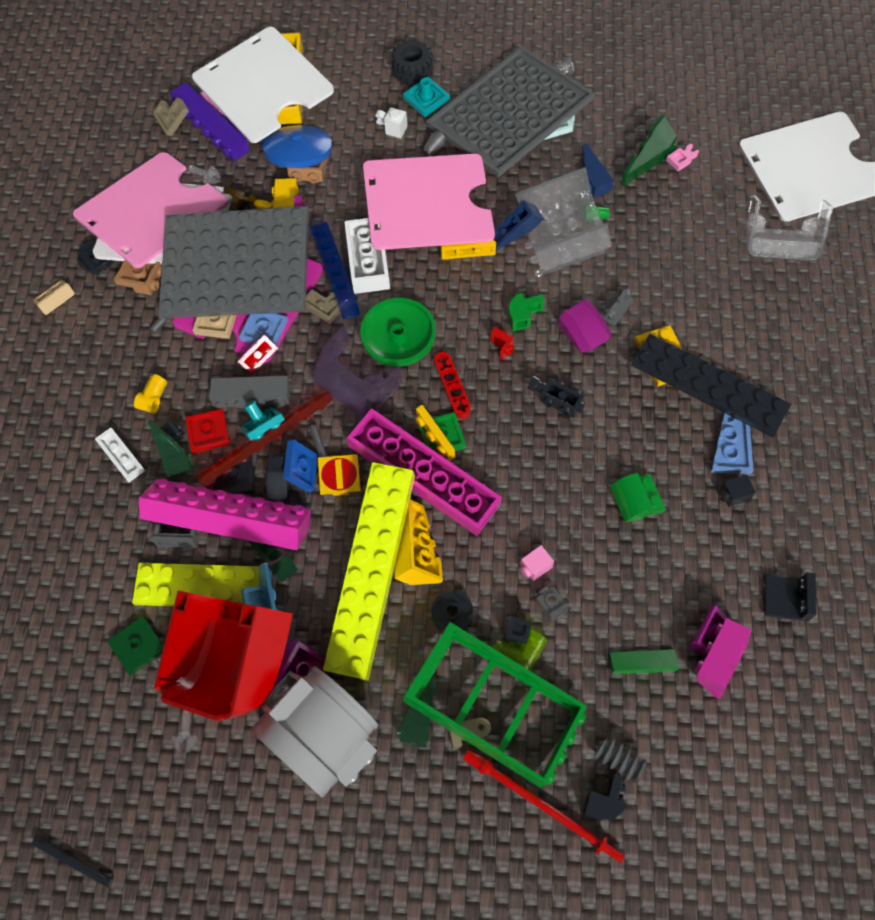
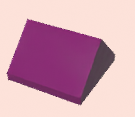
M712 604L706 611L688 647L689 650L704 658L707 657L705 650L709 642L714 643L717 637L714 635L719 623L724 624L727 618L716 605Z

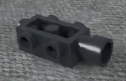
M534 375L527 388L533 392L541 393L540 401L545 406L553 407L565 416L574 418L577 412H582L586 404L583 402L584 395H582L579 389L565 387L564 382L559 379L554 381L549 379L548 383H545L541 378Z

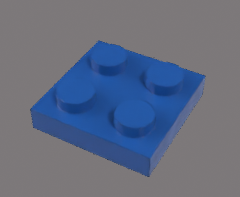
M295 440L288 441L283 478L306 492L314 491L318 455Z

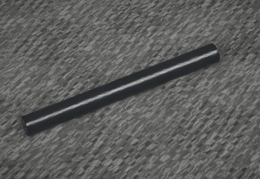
M37 836L32 840L31 845L105 887L109 888L113 882L111 877Z

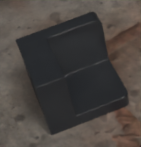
M511 616L505 643H509L511 640L527 645L532 622Z

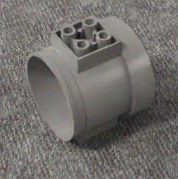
M315 666L303 678L289 671L275 686L268 699L260 706L265 713L250 729L257 738L322 798L337 781H340L346 787L348 784L353 783L357 779L360 770L373 760L374 754L377 752L367 741L369 735L378 727L376 721L342 687Z

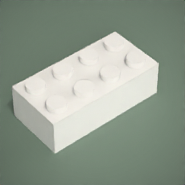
M369 218L345 221L354 294L390 289L385 249L376 250L372 247ZM374 224V229L381 230L380 224Z

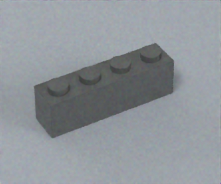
M288 376L211 378L210 401L214 408L219 409L227 407L244 408L247 403L254 400L259 408L273 405L282 407L290 405L291 384Z

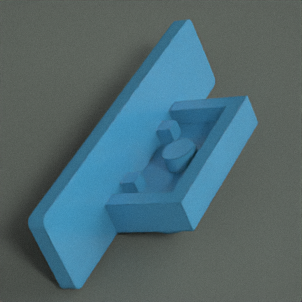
M267 562L262 563L258 566L261 586L242 589L243 604L279 611L276 609L274 602L276 600V592L271 585L272 570L268 568Z

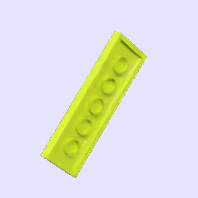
M139 563L132 603L134 605L174 606L177 591H183L243 604L241 590L261 585L258 566Z

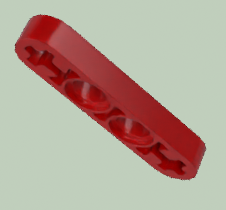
M439 352L434 357L436 371L456 417L465 419L471 413L470 402L451 356L446 352ZM440 359H443L444 361H446V368H445V369H444V366H443L442 362H440ZM446 374H452L454 375V379L451 381H447L444 379V376ZM454 389H457L461 392V394L457 397H454L450 394V392ZM461 401L462 407L465 408V412L459 410L458 402Z

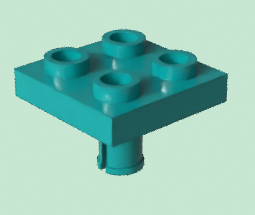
M427 77L421 79L418 84L403 93V99L422 116L426 117L450 100V95L432 79Z
M254 400L244 406L252 419L239 428L250 441L253 439L258 440L264 436V432L269 429L278 428L285 419L273 407L261 412Z

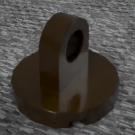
M226 186L223 188L222 193L232 196L229 211L244 210L246 201L254 203V201L258 200L257 196L249 195L243 191Z

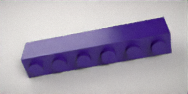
M186 82L170 92L172 97L171 103L173 104L176 98L182 99L189 109L185 118H189L193 126L199 128L206 138L209 137L216 148L219 147L226 157L236 161L250 151L247 139Z

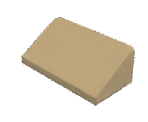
M60 280L33 299V302L47 315L75 293L65 281Z

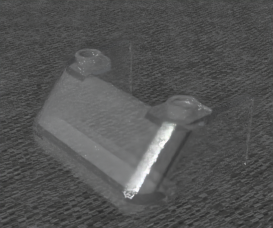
M752 195L747 218V250L752 256L815 261L822 256L833 209L829 202L822 200L819 217L806 219L802 223L801 231L765 229L766 220L759 214L761 201L756 195Z

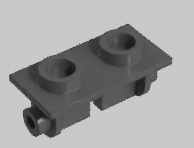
M624 288L617 291L601 313L604 321L613 326L618 323L634 301L630 297V290Z

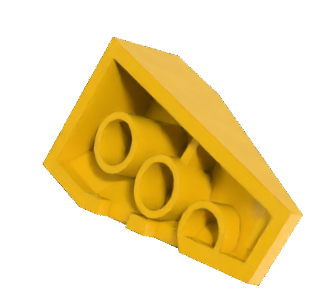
M411 499L396 558L395 579L409 585L443 582L442 563L440 557L435 555L434 547L436 544L434 540H431L428 532L430 525L424 506Z

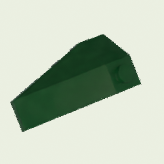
M661 115L650 130L651 135L648 140H644L641 144L638 156L635 155L623 173L622 186L641 176L675 151L677 135L665 116Z

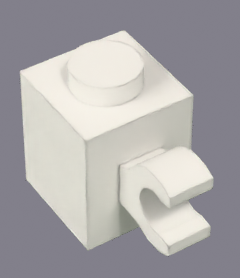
M390 107L386 114L384 111L378 110L375 117H378L376 123L385 125L387 135L402 138L407 128L406 111Z

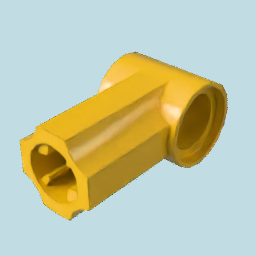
M156 374L151 375L143 392H139L136 395L134 407L155 414L160 405L159 398L167 385L166 379Z

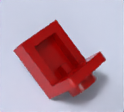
M496 327L491 331V343L501 348L500 359L504 360L515 349V346H513L514 338L505 330H500Z

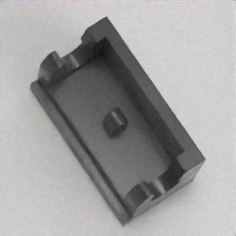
M156 523L152 541L157 547L198 548L200 531Z

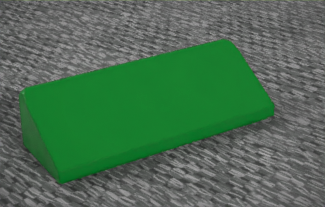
M674 649L609 653L612 675L675 672L679 669Z

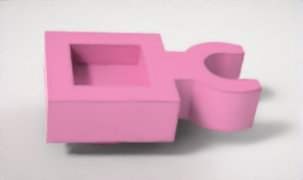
M689 144L686 150L683 151L679 148L668 155L666 161L675 170L680 171L689 165L692 159L698 156L699 150L697 149L692 152L693 145Z

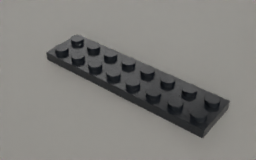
M649 334L631 364L632 367L772 438L775 436L792 405L652 334Z

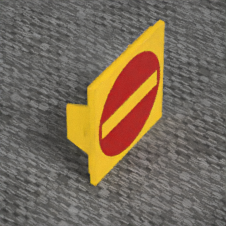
M358 454L318 458L320 495H348L350 492L361 491Z

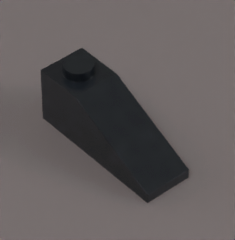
M270 454L267 471V501L283 502L289 505L291 482L283 478L286 454Z

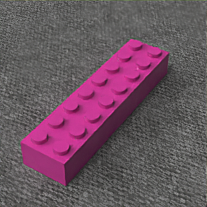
M372 408L347 437L349 448L369 462L413 470L415 479L412 491L476 536L479 535L501 505V496Z
M156 479L139 497V519L298 550L310 529L311 509L304 508L303 506H292L283 502L267 501L263 498L246 497L243 494H231L223 490L206 489L202 486L195 487L186 483L170 482L166 479Z

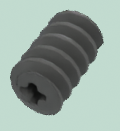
M615 737L609 740L606 738L594 758L598 759L600 756H603L602 764L605 765L611 761V770L618 766V775L620 776L626 772L625 780L628 781L634 778L635 783L645 768L647 760L644 758L638 762V753L630 756V748L622 751L624 745L622 742L615 746Z

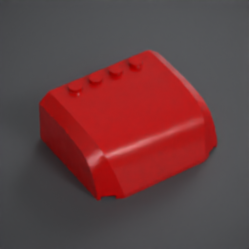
M177 591L154 689L159 690L161 693L160 699L164 704L214 721L244 716L259 709L268 699L277 679L293 614Z

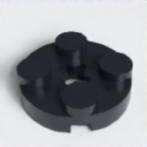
M95 240L85 242L79 248V255L77 257L80 267L92 275H98L115 262V260L93 259Z
M459 591L440 594L432 604V619L436 627L444 632L451 622L462 630H466L473 620L471 600ZM455 607L458 615L449 617L447 610L449 608L454 609Z

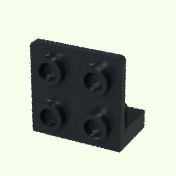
M806 572L801 578L766 575L765 615L767 617L801 621L811 620L817 615L816 573Z

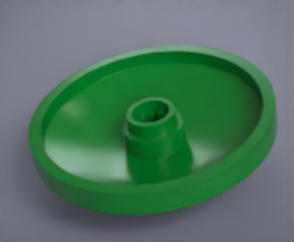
M391 298L381 301L366 313L361 323L360 334L363 347L370 357L384 365L401 367L416 363L429 353L435 342L436 326L432 314L419 302L407 298Z

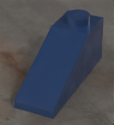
M587 143L583 144L584 188L595 199L612 191L614 179Z
M523 201L494 229L495 237L493 241H496V250L531 232L544 220L537 206Z

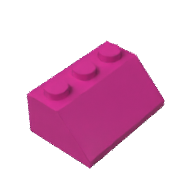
M726 618L724 624L719 623L714 633L717 637L714 643L709 642L705 650L707 657L705 661H699L695 670L698 673L697 682L718 699H721L748 645L752 631Z

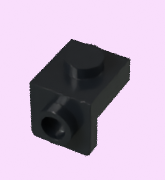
M170 419L167 420L166 425L152 434L165 451L184 438L181 433L183 428L177 421L173 423Z

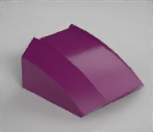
M584 299L572 308L565 310L559 317V328L581 353L593 350L609 340L612 335L603 317L589 299Z

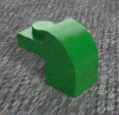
M520 293L511 300L508 319L512 332L530 327V314L544 310L545 300L543 295H532L524 299L523 293Z

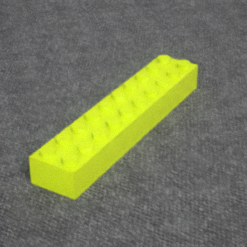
M372 462L323 671L369 681L415 479L413 470Z

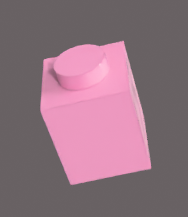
M541 545L521 559L520 570L526 578L530 577L532 581H535L553 568L554 560Z

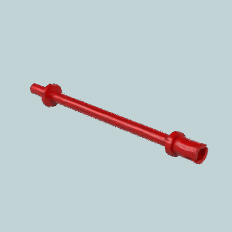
M472 748L468 749L462 760L479 770V774H489L596 846L595 853L597 855L602 850L619 863L623 861L625 854L606 842L608 839L607 835H604L602 839L493 767L490 758L486 759L472 750Z

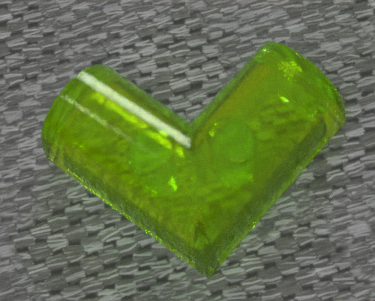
M530 630L527 645L521 643L518 649L499 638L493 649L532 671L547 643V639L541 634Z

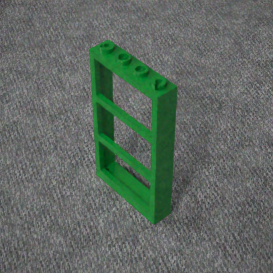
M451 622L403 698V702L540 788L547 784L551 785L557 775L554 770L557 764L561 765L567 755L564 752L566 746H571L577 736V733L574 732L577 725L581 726L587 716L584 713L587 708L585 704ZM453 641L458 642L489 661L455 721H452L418 699ZM495 666L531 687L498 748L461 726ZM537 692L573 713L541 776L504 753Z

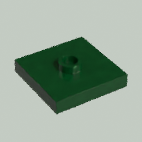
M144 616L107 641L130 676L161 655L164 648L163 643Z

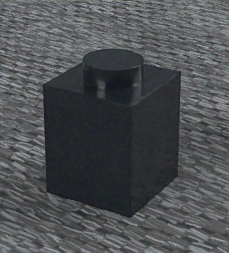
M748 475L726 481L720 489V496L724 502L726 501L728 507L749 501L756 493Z

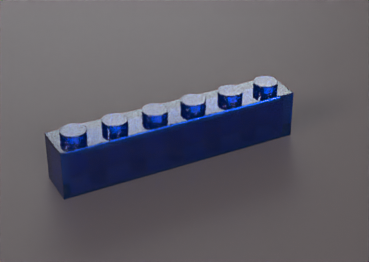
M324 222L311 226L313 240L342 319L345 320L361 315L356 296L328 223Z

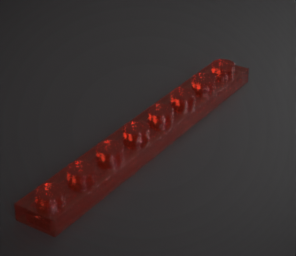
M323 391L285 416V420L281 422L278 428L269 429L258 440L247 441L195 475V479L202 486L211 485L219 475L229 473L233 470V466L238 463H244L254 452L258 453L264 450L269 442L279 440L287 430H294L298 427V423L312 418L319 409L327 408L330 405L329 403L334 400L331 393Z

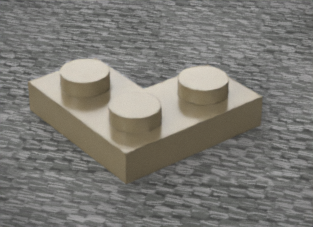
M176 98L171 107H169L166 101L160 100L153 114L165 134L172 136L187 115L189 109L180 98Z
M339 286L327 298L311 290L306 295V309L331 324L353 297L352 294Z

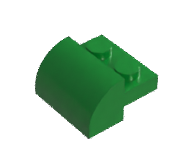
M638 473L631 474L610 486L625 523L642 520L645 516L660 514L666 510L650 474L639 476Z

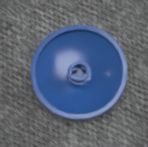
M292 125L279 128L265 137L262 145L265 158L271 163L285 168H305L319 164L327 159L332 151L330 136L319 128L307 125Z

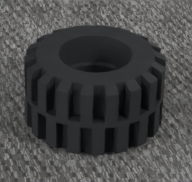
M412 39L410 41L405 40L402 44L399 43L397 47H394L391 53L393 75L397 81H402V84L412 86V84H418L421 79L432 76L433 54L429 45H426L425 42H420V40L413 41Z

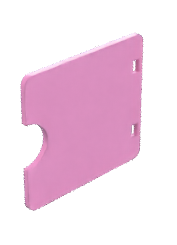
M162 152L75 209L73 215L79 223L135 268H140L163 252L166 215L219 212L228 205V199L208 183L196 188L181 185L179 179L186 170V167L168 153ZM93 220L96 224L91 226L89 222ZM127 248L130 252L125 254L122 250Z
M479 154L370 160L363 164L371 244L374 249L384 250L490 242L494 239L495 230L491 209L479 208L469 198V193L474 187L486 184L483 161ZM369 179H375L376 185L370 186ZM374 224H380L381 230H375Z

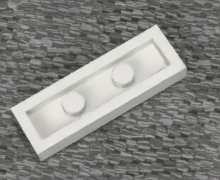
M109 428L95 438L128 482H131L145 471L112 428Z

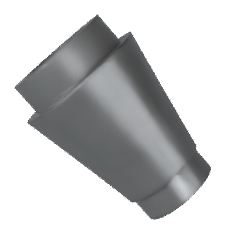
M439 131L431 133L422 152L427 157H431L445 145V136Z

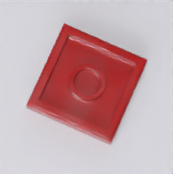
M223 408L185 417L192 454L231 445Z

